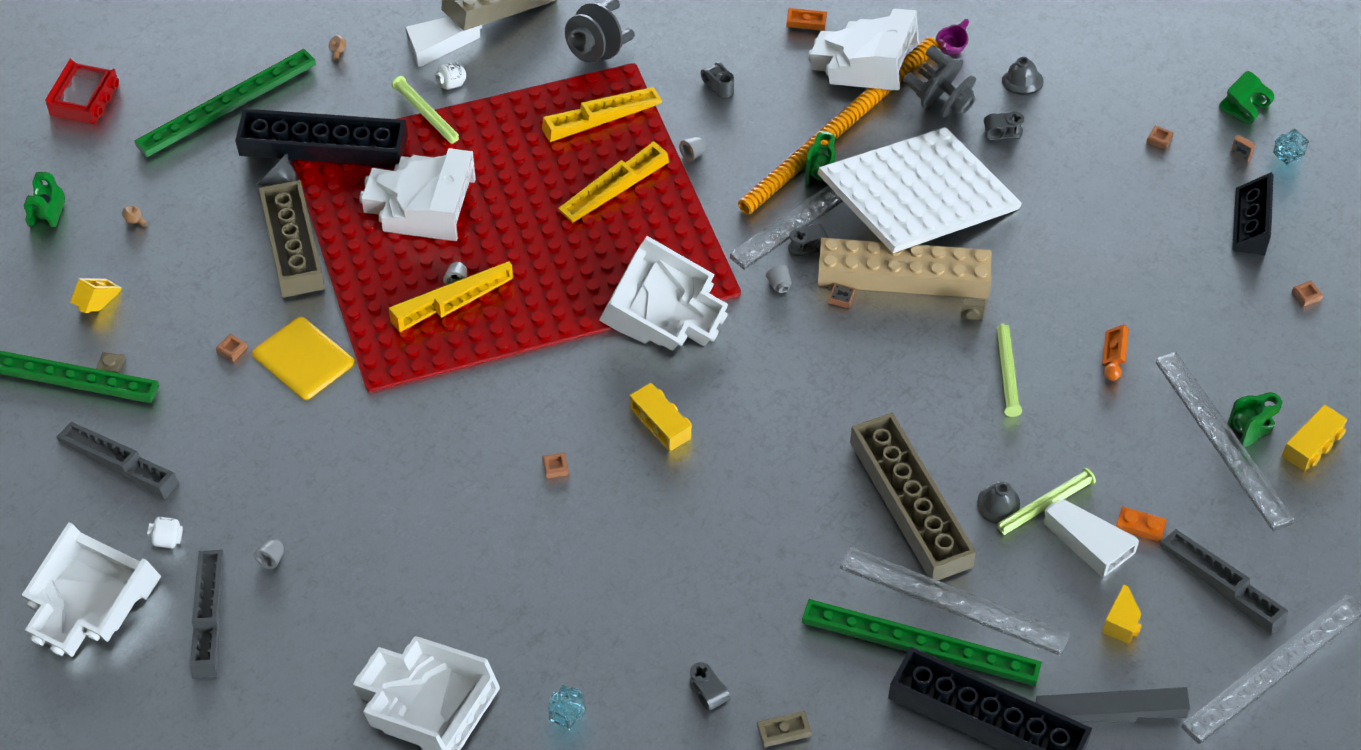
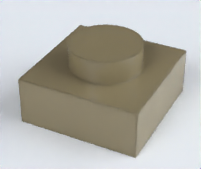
M963 298L961 318L982 320L985 300Z
M102 352L96 369L121 373L125 357L122 354Z

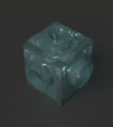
M1293 129L1277 137L1273 153L1288 165L1293 161H1298L1305 155L1309 140L1296 129Z
M562 685L558 692L555 691L550 698L548 706L549 720L570 730L576 720L581 719L586 711L584 695L576 688Z

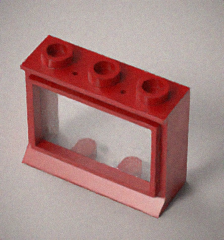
M70 58L45 99L49 115L95 125L98 118L102 116L106 104L110 102L114 90L119 86V78H117L115 69L108 70L78 64Z

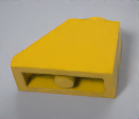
M79 278L70 302L78 306L77 309L84 313L100 311L122 288L107 279Z
M1123 585L1105 620L1102 633L1129 644L1133 636L1138 637L1142 624L1139 623L1141 612L1127 585Z

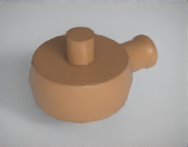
M334 36L329 41L328 47L333 53L334 60H339V54L346 47V40L341 36Z
M128 205L123 209L122 216L126 219L127 223H139L142 227L146 225L147 221L142 218V213L138 206Z

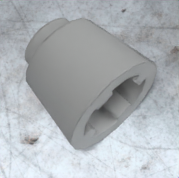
M697 136L683 140L679 144L681 155L689 162L703 154L706 148L705 141Z
M461 262L451 263L443 278L445 285L467 278L466 266Z
M775 266L766 273V278L775 291L784 293L790 289L792 282L787 266Z
M277 539L267 540L254 552L255 560L266 569H275L284 553L283 544Z

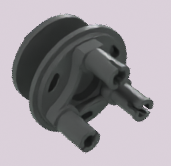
M619 0L587 3L581 6L576 15L567 21L565 39L569 49L578 59L588 63L599 59H611L619 53L623 44L633 40L635 36L634 31L631 28L622 31L617 18L612 13L613 10L620 7Z
M931 45L925 55L938 64L937 71L928 63H925L923 67L927 71L920 68L918 73L928 79L927 82L923 83L909 72L903 79V83L916 92V95L921 98V106L924 108L933 104L944 92L947 93L950 97L941 110L940 115L943 117H947L953 111L967 112L976 100L972 90L976 77L971 75L957 88L954 87L951 83L959 73L963 60L960 58L953 59L949 55L946 56L934 45Z

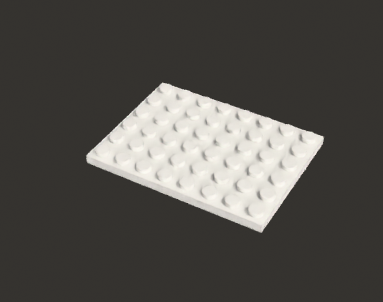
M946 127L819 167L817 173L892 253L1020 209L1022 204Z

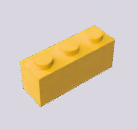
M649 383L629 395L632 412L669 452L691 439V422L687 417H683L678 412L674 403H670L665 398L661 389H657L652 383Z
M1324 404L1286 443L1281 457L1303 472L1310 465L1314 467L1321 458V454L1323 452L1327 453L1332 448L1333 441L1335 439L1340 440L1346 432L1344 427L1347 418Z

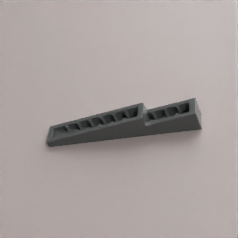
M70 422L57 435L58 441L164 500L179 485L174 472L141 458L138 451L74 422Z
M1177 529L1161 541L1160 546L1271 636L1286 623L1288 614L1286 608L1251 586L1249 577Z
M223 549L199 551L192 615L193 636L190 657L192 678L217 677Z
M1187 687L1036 696V703L1076 721L1136 722L1137 717L1187 718L1190 710Z

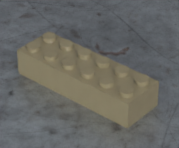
M442 0L441 10L465 31L557 0Z
M301 180L259 188L282 298L324 290L322 270Z

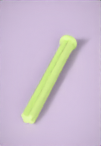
M398 76L393 80L392 88L398 90L449 143L453 144L459 140L458 133L406 82L403 76Z
M1002 323L997 327L1006 403L1004 413L1006 416L1016 417L1022 413V407L1019 405L1010 327Z
M1084 468L1079 475L1000 521L997 526L998 530L1002 534H1007L1045 511L1050 504H1056L1061 499L1067 498L1088 484H1095L1094 474L1090 469Z

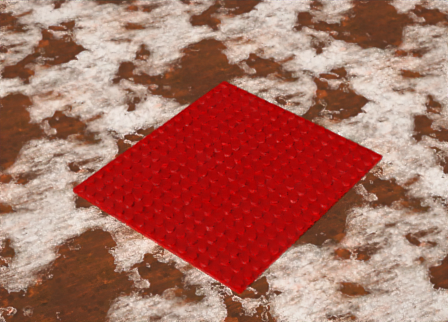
M635 63L435 109L458 133L459 140L453 144L449 143L421 113L397 118L406 120L408 138L404 157H412L413 155L433 158L444 156L447 154L448 148L473 151L476 180L475 183L469 182L456 224L457 241L384 232L382 223L379 222L378 214L364 213L363 205L360 204L359 199L361 191L365 190L366 176L370 175L372 168L394 171L395 167L292 160L298 180H301L306 205L368 392L613 329L599 321L631 259L646 236L713 273L714 277L711 282L714 285L709 294L720 300L741 295V289L656 106L552 142L548 140L542 130L543 117L580 109L583 102L646 89L647 86ZM653 141L667 152L669 163L572 223L559 211V207L622 160L626 163ZM506 262L512 264L513 279L442 318L436 312L402 332H399L390 321L389 307L446 286L443 278L451 263H463L467 268V277Z

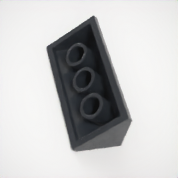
M1272 172L1236 187L1232 248L1235 252L1263 256L1266 254L1272 227L1274 178Z

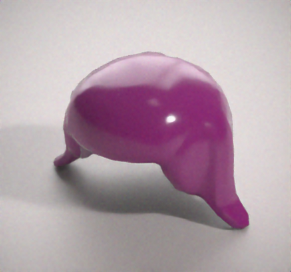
M964 19L958 25L953 24L944 27L937 33L936 42L941 52L947 55H957L963 51L969 40L966 32V27L969 24L968 19Z

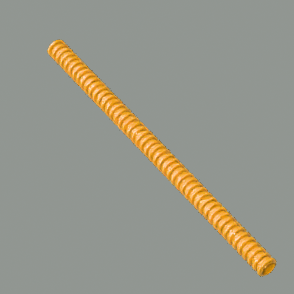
M926 37L906 54L899 70V83L903 82V79L909 72H914L923 62L929 59L925 53L931 45L939 49L935 39ZM877 88L865 90L844 110L837 114L836 117L829 121L828 124L821 128L820 131L814 134L812 138L806 141L804 145L798 148L796 152L761 180L751 191L739 199L738 206L740 210L747 215L752 214L770 196L806 166L808 151L815 143L818 133L830 132L834 134L836 140L892 90ZM822 140L821 144L828 145L829 141Z

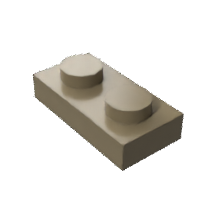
M805 711L757 722V729L764 748L810 737L812 733Z

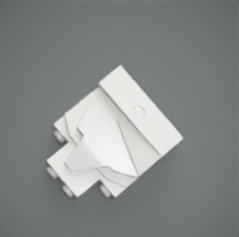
M893 9L888 17L873 20L859 19L857 22L849 21L846 29L837 32L821 31L818 38L814 40L813 49L808 54L812 70L826 71V76H829V84L899 91V70L910 45L919 44L916 10Z
M448 148L446 155L434 158L413 155L412 157L401 156L400 162L395 165L394 171L372 168L370 175L366 176L365 190L360 193L359 201L363 205L364 213L378 214L379 222L382 223L384 232L457 241L456 224L469 182L475 183L476 180L473 151Z
M646 236L631 259L599 321L645 344L652 341L672 351L677 345L682 346L687 337L705 347L709 341L713 342L718 335L719 330L716 328L718 324L722 325L728 313L725 310L728 304L709 294L714 285L711 282L714 277L713 273Z
M68 522L22 594L28 601L26 605L37 611L25 631L32 636L30 640L43 647L44 644L51 646L50 650L55 654L63 656L65 653L73 657L85 636L95 641H98L100 638L108 642L114 631L119 629L134 603L140 598L147 600L161 576L146 559L142 558L141 561H138L81 533L72 523Z
M417 636L406 646L403 654L378 647L353 683L359 698L368 701L363 713L370 726L383 730L385 734L419 745L422 750H461L500 689L487 659Z

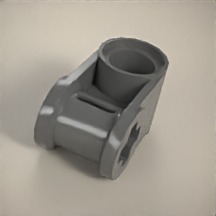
M716 62L714 66L701 70L700 74L703 82L719 97L729 98L734 94V75L721 62Z
M1019 112L992 113L983 120L987 138L990 140L1016 139L1021 137L1023 133L1021 125L1024 122V116Z
M821 224L793 229L790 233L791 242L788 245V251L794 256L820 252L821 238L829 237Z
M698 662L691 667L689 685L707 711L710 712L730 700V694L726 686L718 679L708 664Z

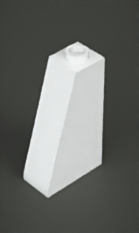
M448 16L407 26V42L417 66L421 67L480 38L482 25L463 31Z
M1061 499L1056 504H1050L1045 510L1043 524L1102 578L1136 553L1139 540L1135 536L1064 499Z

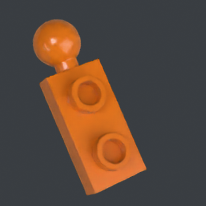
M1125 324L1106 330L1102 365L1105 367L1104 375L1110 381H1116L1121 377L1122 370L1119 365L1126 363L1129 328Z

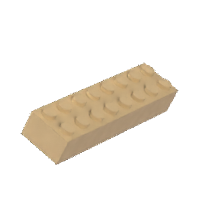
M821 238L818 287L833 288L834 284L837 283L858 290L988 299L991 287L992 250L915 245L892 253L883 242Z

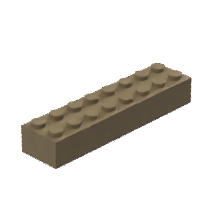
M893 412L852 426L850 437L852 447L931 583L973 568L976 557L974 547Z

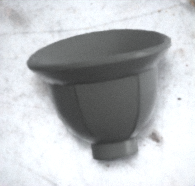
M1027 57L1018 58L1002 77L1004 87L1015 93L1035 92L1044 83L1043 77L1037 71L1035 64Z
M286 153L256 185L272 186L296 181V173L288 161V154Z
M993 482L984 487L978 495L977 504L979 511L986 520L998 524L1020 509L1018 494L1007 482Z

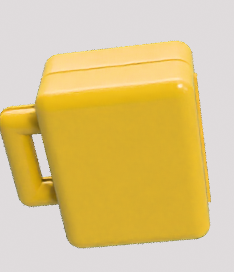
M301 316L293 319L252 350V357L302 399H310L355 364V360L351 355L305 317Z

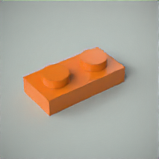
M788 8L786 27L825 31L827 12Z
M1122 506L1116 527L1127 533L1161 542L1167 519Z

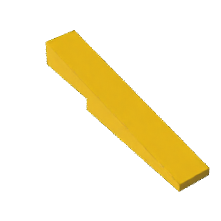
M654 87L583 102L580 109L543 117L542 130L548 140L552 142L662 103V99Z
M653 141L626 163L622 160L559 207V211L572 223L669 163L667 152Z
M510 262L503 263L389 307L390 321L399 332H402L436 312L442 318L513 279L512 264Z

